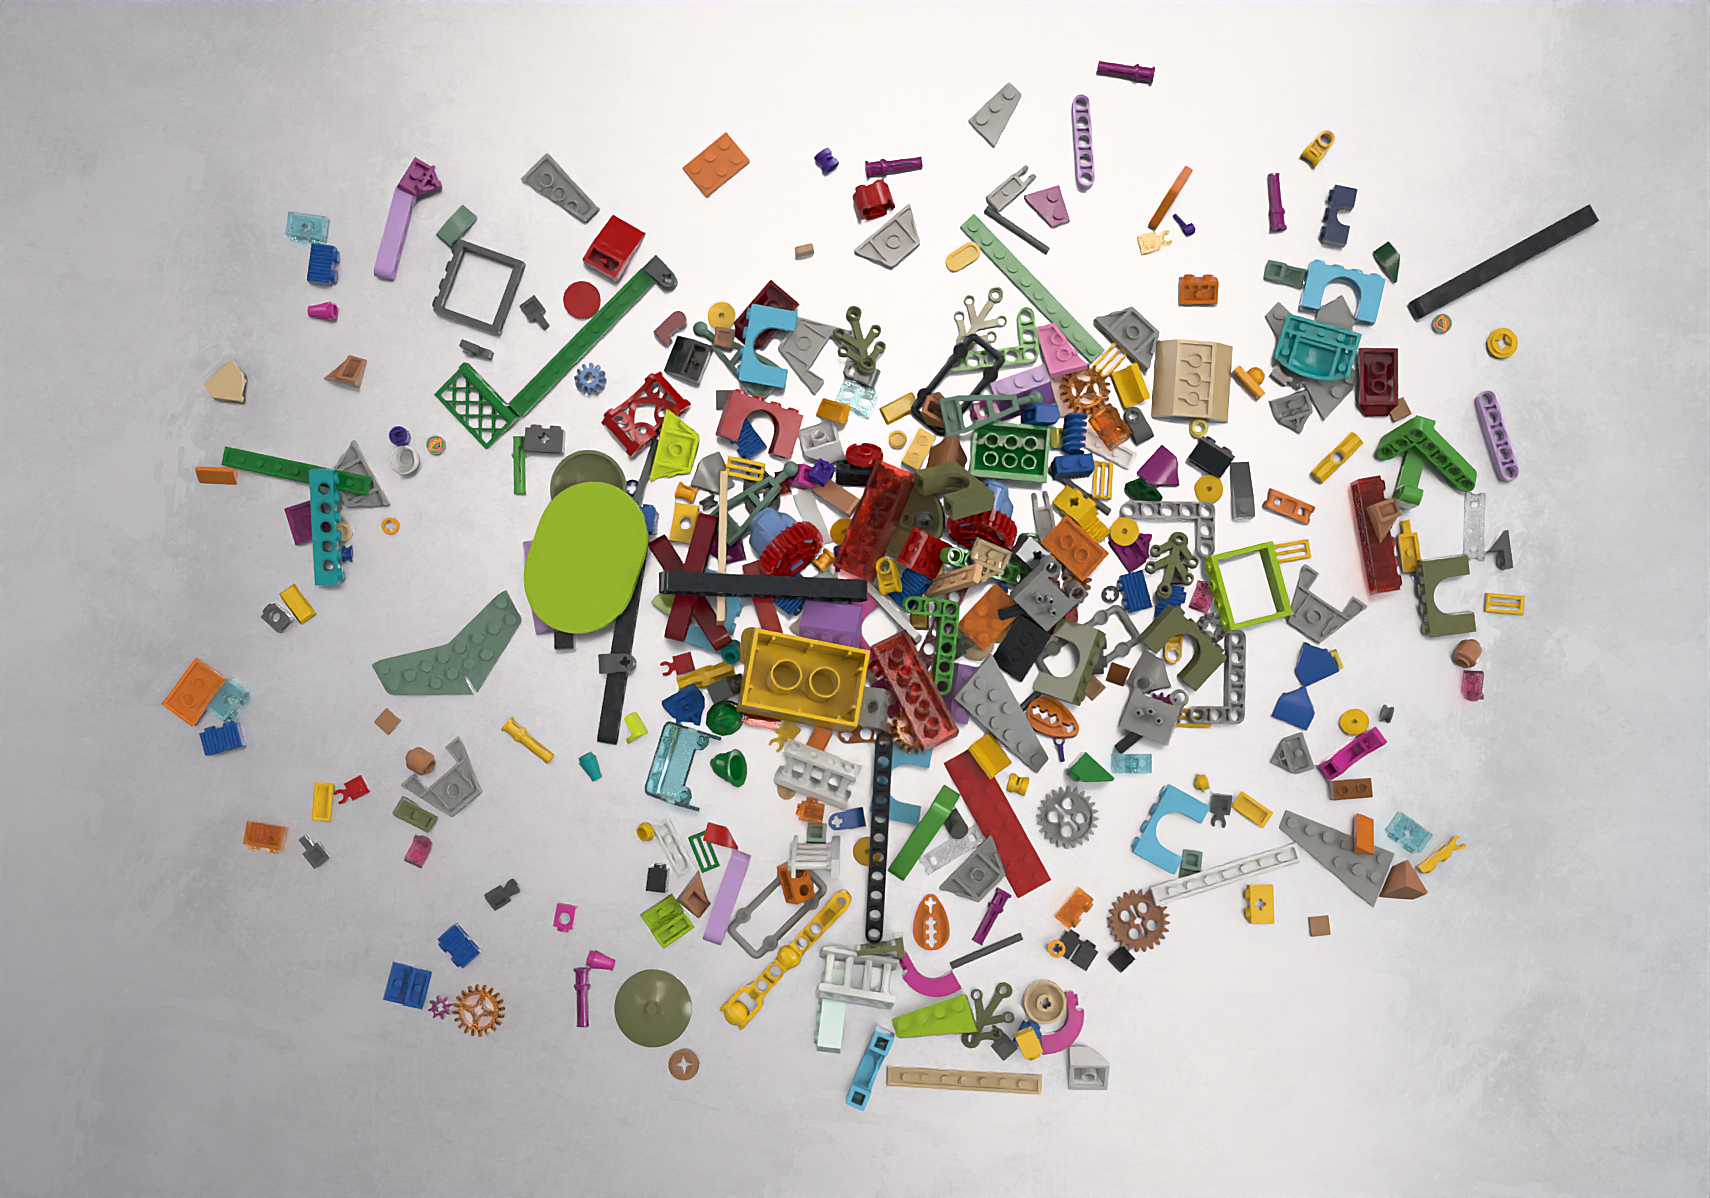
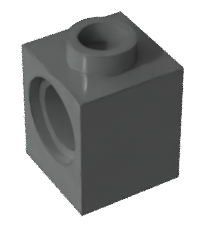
M277 603L268 604L262 612L264 614L261 616L278 633H282L295 620ZM275 612L280 614V619L277 622H274L272 619Z

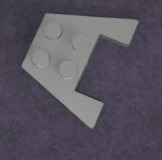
M799 316L795 332L788 331L778 349L811 392L816 395L825 380L809 370L829 338H833L835 329L841 327ZM844 329L847 334L853 338L855 337L853 330ZM843 340L837 341L840 344H845L849 346V344Z
M1304 564L1291 606L1293 615L1288 617L1287 622L1317 643H1321L1361 611L1365 610L1367 605L1352 596L1342 612H1340L1309 591L1320 573Z
M459 736L445 747L457 764L429 788L422 783L416 774H413L401 784L404 789L412 792L450 817L455 816L482 793Z

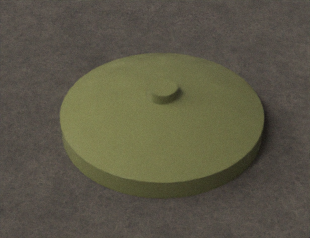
M582 450L565 457L555 468L550 481L552 500L565 489L584 482L611 484L627 493L626 477L619 464L609 455L596 450Z
M912 482L899 483L886 489L874 503L870 516V528L877 545L887 554L898 558L913 527H916L915 514L921 511H927L932 514L933 524L930 528L920 530L941 539L945 528V513L937 495L934 493L923 496L915 489V483Z
M647 969L637 972L623 983L617 993L614 1005L616 1022L622 1033L638 1045L644 1047L668 1045L682 1035L690 1022L692 1014L691 996L685 984L668 971Z

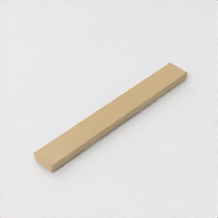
M720 471L718 573L726 574L727 471ZM717 597L716 625H723L725 621V597Z
M887 1065L886 1086L1041 1095L1042 1074Z

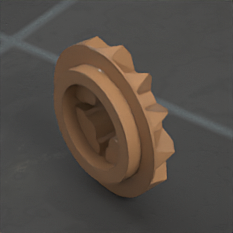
M681 1049L671 1055L668 1068L674 1078L682 1081L689 1080L697 1074L699 1060L697 1055L691 1050ZM683 1056L687 1063H692V1065L686 1067L685 1073L681 1066H676V1064L682 1062Z

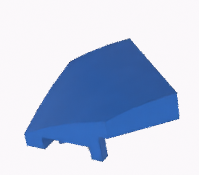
M1306 642L1303 643L1302 651L1296 663V672L1303 686L1307 687L1340 671L1328 649L1311 646Z
M692 683L664 699L662 706L672 718H676V723L682 721L692 722L694 725L700 726L702 712L705 708V697L697 686Z
M1306 686L1299 687V689L1288 693H1282L1271 716L1307 731L1315 711Z

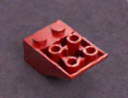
M612 215L593 240L582 260L585 265L618 282L646 233Z

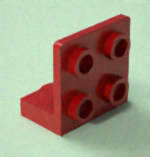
M913 527L896 561L911 570L935 579L943 565L940 559V552L943 548L952 547V545Z

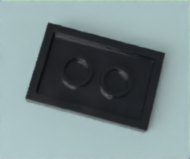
M1024 614L1020 615L1009 629L993 657L1000 669L1022 682L1050 640L1052 633L1045 631L1039 624Z

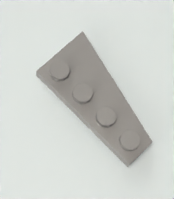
M546 153L521 178L522 181L584 221H587L600 209L549 153Z

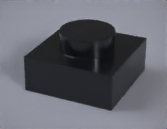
M1123 946L1119 947L1108 960L1122 973L1135 958Z

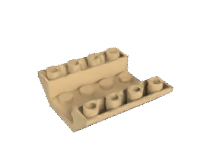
M1186 339L1157 341L1151 417L1171 418L1172 416L1204 418L1215 422H1228L1233 346L1219 342Z

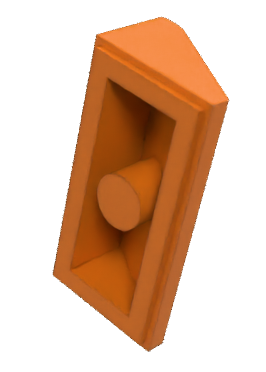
M195 467L200 483L237 484L238 471L236 469Z
M1357 813L1354 818V853L1374 855V820Z

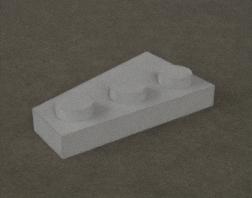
M1009 81L968 119V122L993 148H995L1016 109L1022 93Z

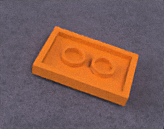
M725 132L682 167V169L707 198L748 165L750 160L728 133Z
M1067 514L1040 542L1082 582L1109 554L1107 550Z
M995 583L959 620L958 627L965 634H969L970 636L968 637L984 651L1016 618L1000 620L998 610L1018 603Z
M195 658L161 705L191 727H194L228 680L199 658Z

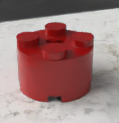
M878 179L873 184L867 186L862 184L855 187L856 192L852 195L861 220H863V217H866L867 220L877 219L885 216L888 209L894 210L895 203L889 185L884 182V179Z

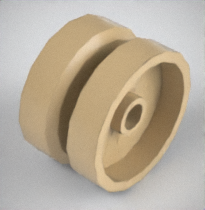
M1040 979L1034 981L1026 988L1023 994L1025 1012L1033 1021L1039 1024L1057 1022L1066 1010L1067 1000L1065 994L1051 980ZM1044 997L1048 1000L1045 1005L1040 1002L1041 999L1044 1000Z

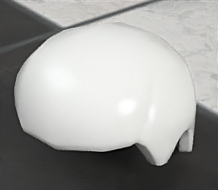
M398 446L392 451L390 457L392 469L400 475L412 473L419 464L418 453L410 446Z

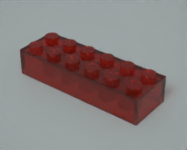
M877 459L833 566L864 580L874 582L877 575L876 562L886 554L914 487L915 474Z
M1381 475L1357 479L1350 484L1370 596L1401 590L1402 578L1397 572L1399 560L1397 555H1394L1393 549L1396 547L1394 536L1391 537L1389 530L1380 544L1366 510L1371 505L1387 500L1383 492L1386 490L1385 481L1381 480Z
M902 630L871 645L870 652L922 752L924 753L957 737L959 729L907 630Z

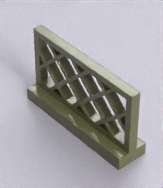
M902 931L894 932V940L880 941L876 944L866 943L857 945V957L897 951L898 958L905 957Z

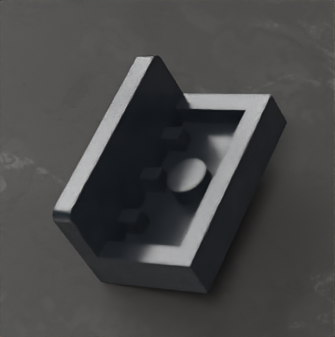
M847 460L837 461L836 484L874 487L875 466L859 467L850 464Z

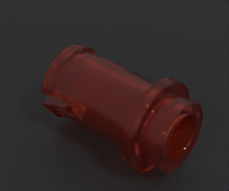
M782 471L775 472L774 478L777 477ZM788 478L779 484L782 487L779 491L780 495L792 492L790 485L787 484Z

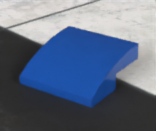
M393 961L383 1000L422 1010L432 971Z

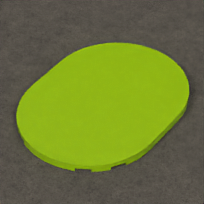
M584 482L560 492L545 508L526 559L523 582L525 594L531 608L547 625L566 633L586 634L605 628L626 609L633 595L648 548V531L644 514L629 494L611 484Z

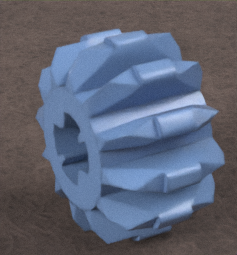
M591 362L589 363V368L582 364L584 370L577 369L576 372L580 376H574V379L579 381L575 386L577 388L581 387V393L587 390V394L591 395L592 390H594L598 394V387L601 389L605 388L601 382H607V379L602 377L606 374L605 371H599L600 365L594 368ZM589 375H592L595 378L594 381L591 380L592 383H589L586 380L587 377L589 378Z

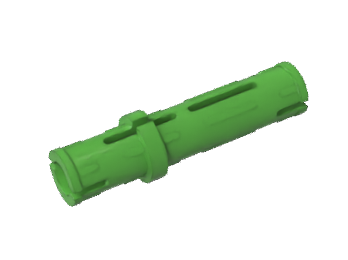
M513 436V453L511 456L514 462V494H526L525 458H527V453L524 451L525 436ZM518 447H520V463H519Z

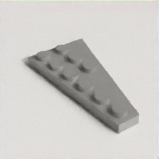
M1279 301L1264 316L1278 340L1280 339L1287 313L1292 314ZM1353 368L1348 379L1343 378L1337 381H1319L1298 375L1305 382L1303 386L1308 390L1312 402L1320 412L1323 421L1359 383V374Z
M989 654L952 698L1034 773H1038L1049 758L993 655Z
M1285 810L1279 829L1304 848L1370 906L1374 907L1395 853L1375 845L1374 855L1354 853L1353 836Z

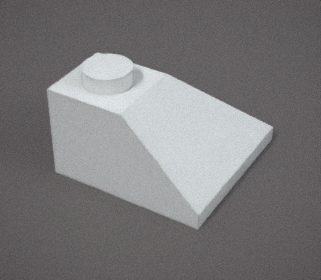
M828 420L799 430L798 435L806 456L816 460L821 458L830 463L846 459L835 422Z
M1069 1047L1068 1090H1107L1110 1062L1090 1047Z

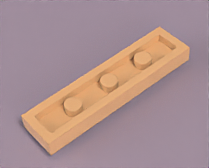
M976 563L937 575L935 579L929 578L933 584L928 588L925 595L933 598L979 584L983 566Z

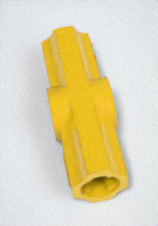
M1350 432L1311 471L1313 477L1320 483L1325 482L1363 444L1361 438L1357 434ZM1334 453L1340 454V462L1334 461Z
M723 661L715 665L698 668L694 672L676 677L680 690L692 683L697 688H704L736 673L733 664H727Z

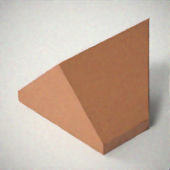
M348 355L347 359L324 379L360 388L367 360Z
M940 391L926 396L920 413L927 425L944 428L938 400L945 397Z
M957 436L947 437L930 449L926 464L927 468L956 461L965 468L968 458Z
M1395 497L1366 508L1380 544L1397 518L1401 516Z
M1407 859L1392 866L1379 897L1413 900L1426 895L1428 891Z
M699 870L676 899L678 903L697 918H700L711 904L707 899Z

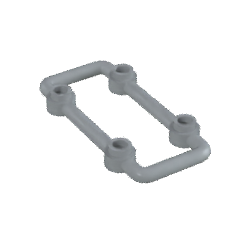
M1112 605L1106 610H1097L1094 618L1083 624L1089 627H1094L1097 624H1106L1109 621V617L1117 612L1133 636L1127 642L1121 641L1116 644L1115 650L1106 655L1107 664L1118 656H1127L1131 648L1140 641L1138 638L1140 635L1139 631L1120 605ZM1060 639L1047 643L1046 649L1041 652L1035 661L1041 672L1052 675L1043 659L1049 655H1058L1061 652V648L1069 642Z
M809 870L810 878L819 888L815 896L804 901V905L773 936H766L762 943L763 946L758 951L735 929L741 923H747L751 919V913L781 884L778 872L777 878L746 908H740L736 912V918L728 926V933L752 958L758 959L768 951H774L778 946V941L809 910L812 911L818 908L819 900L827 892V886L813 870Z

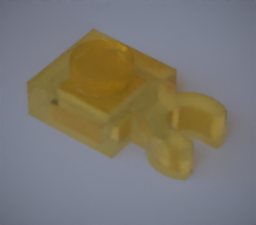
M1169 230L1163 231L1159 236H1157L1156 231L1137 236L1141 255L1160 251L1161 244L1163 246L1171 245L1172 240L1165 241L1163 238L1170 233Z
M784 721L775 731L778 737L771 739L768 745L771 746L774 742H778L779 748L776 750L778 753L783 749L784 742L787 743L788 739L794 740L802 730L793 722Z

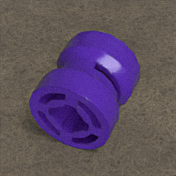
M829 147L824 148L814 156L816 163L822 166L821 170L824 174L831 172L840 164L838 159L832 156V151Z
M395 426L389 432V439L396 446L408 445L411 441V434L405 428Z

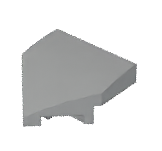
M1343 295L1320 306L1321 308L1317 311L1314 321L1350 331L1353 330L1355 318Z
M1308 390L1270 400L1274 418L1301 433L1307 419L1313 413L1311 411L1313 408Z
M720 451L703 457L700 460L691 481V486L708 491L711 495L713 493H720V471L726 470V464ZM728 476V489H730L735 484L732 477Z
M1144 650L1126 684L1134 688L1135 678L1139 675H1146L1153 683L1151 691L1147 694L1162 688L1171 687L1163 660ZM1147 679L1139 681L1138 686L1140 689L1147 688Z
M1303 732L1284 737L1271 763L1292 774L1315 769Z

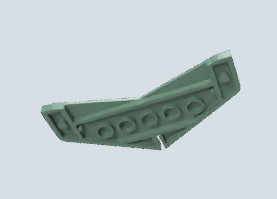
M505 590L498 594L448 644L382 659L372 664V667L386 692L391 695L474 694L466 678H469L478 693L521 625L522 617L509 593Z

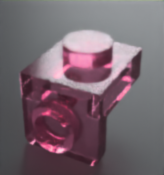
M1197 580L1189 608L1204 613L1208 612L1214 597L1213 592L1209 588L1208 581Z
M1463 670L1461 692L1464 699L1468 701L1484 700L1482 692L1483 671Z
M415 835L413 843L404 857V861L422 869L432 850L430 839L423 835Z

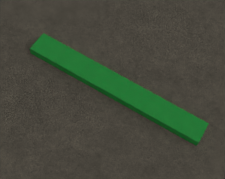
M226 446L221 464L309 483L310 469L326 468ZM335 469V473L339 475V484H336L337 490L365 496L369 495L372 477ZM321 484V486L329 488L327 484Z

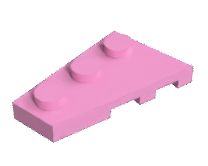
M1055 323L1036 327L1039 344L1050 378L1088 369L1087 363L1079 357L1078 352L1067 342V338Z

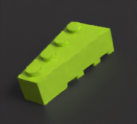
M965 994L891 1019L896 1036L899 1039L979 1033L968 997Z

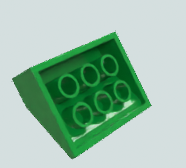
M993 421L974 429L970 473L980 478L1047 483L1051 427Z

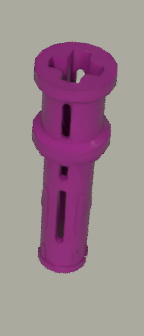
M1099 60L1097 73L1131 77L1134 81L1139 79L1153 84L1156 66L1150 68L1140 66V64L1131 66Z
M922 156L886 161L884 158L874 162L865 161L867 178H870L871 175L882 174L886 176L888 172L923 168ZM912 163L909 165L896 166L897 164Z
M1275 172V175L1274 173L1267 175L1271 209L1268 212L1269 216H1271V232L1287 230V225H1285L1284 221L1286 211L1282 207L1280 173Z
M998 887L995 889L996 893L992 901L988 902L989 909L971 939L980 945H983L998 914L1003 913L1005 903L1012 896Z
M577 967L573 968L576 983L574 988L577 994V1027H589L588 990L591 988V984H589L591 968Z

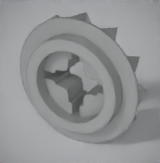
M1206 613L1198 619L1197 624L1199 626L1197 629L1202 632L1209 627V621L1212 625H1219V627L1214 629V635L1211 631H1205L1211 636L1210 641L1212 643L1219 642L1226 634V632H1223L1222 625L1219 624L1220 617L1216 613Z

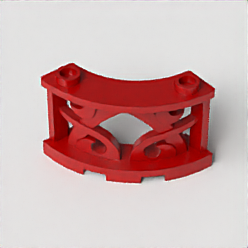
M661 371L656 374L650 373L644 379L645 383L633 395L615 409L610 408L603 415L605 418L601 424L603 426L606 425L627 448L625 452L630 457L645 448L653 437L656 439L660 436L664 417L658 415L661 406H663L661 411L668 409L677 417H680L691 405L662 376L663 373ZM656 382L665 390L662 398H658L660 395L659 388L657 392L651 391L652 386ZM647 393L648 397H641L642 395ZM669 395L675 401L676 404L669 400H666L667 396ZM637 405H657L654 410V418L657 423L655 426L646 422L634 424ZM617 417H622L623 421L619 422V424H628V427L621 429L618 426V424L614 421V419ZM638 427H645L647 431L645 433H640L641 429H635ZM626 432L630 433L632 440L627 436Z

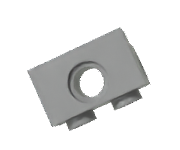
M864 686L858 725L877 732L890 733L892 723L888 722L887 710L888 706L895 705L897 695L885 689ZM875 704H877L878 709L876 712L873 713L872 708Z

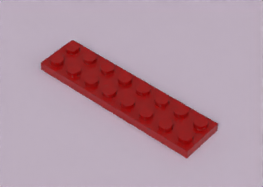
M968 749L944 762L943 764L985 840L990 835L993 837L1006 873L1005 876L1016 897L1020 898L1051 881L1048 872L995 776L989 779Z

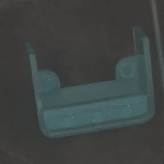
M671 721L666 722L663 726L645 783V793L648 796L699 812V807L689 804L692 799V793L685 784L696 749L704 750L709 743V738L721 741L722 737Z

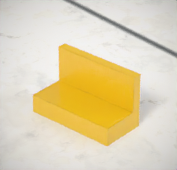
M1137 362L1110 374L1124 409L1143 403L1151 398Z
M991 732L986 733L967 748L989 779H992L998 772L1012 763Z

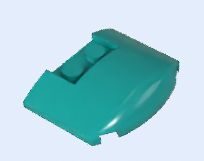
M1287 313L1274 357L1285 368L1305 378L1319 381L1348 379L1362 334Z

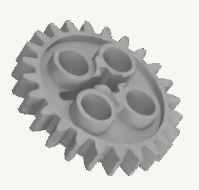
M1067 786L1066 791L1059 787V793L1052 789L1053 796L1046 794L1048 800H1041L1044 806L1037 807L1038 810L1042 811L1041 814L1036 815V817L1041 818L1037 825L1043 826L1039 832H1046L1044 839L1051 837L1050 844L1057 841V847L1064 843L1065 849L1068 848L1069 844L1075 848L1076 842L1082 846V839L1084 838L1089 841L1088 833L1094 835L1091 829L1098 828L1093 823L1099 820L1098 817H1094V814L1099 811L1092 809L1096 803L1088 802L1091 796L1085 798V791L1078 794L1077 787H1075L1073 792H1071L1070 786ZM1066 798H1070L1073 801V806L1070 809H1065L1063 806V801ZM1056 804H1058L1065 813L1072 814L1070 818L1080 828L1079 831H1077L1069 821H1063L1065 817L1055 807ZM1052 811H1056L1059 814V819L1056 822L1049 820V814ZM1083 812L1086 815V821L1080 824L1076 821V816L1078 813ZM1068 825L1072 828V833L1066 837L1062 834V828Z

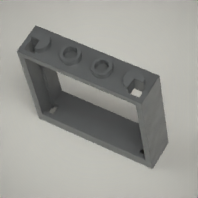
M459 239L458 243H455L453 246L452 260L447 262L445 279L442 278L440 281L438 297L435 296L433 300V311L442 316L500 336L526 264L524 261ZM464 248L514 265L492 325L443 308Z

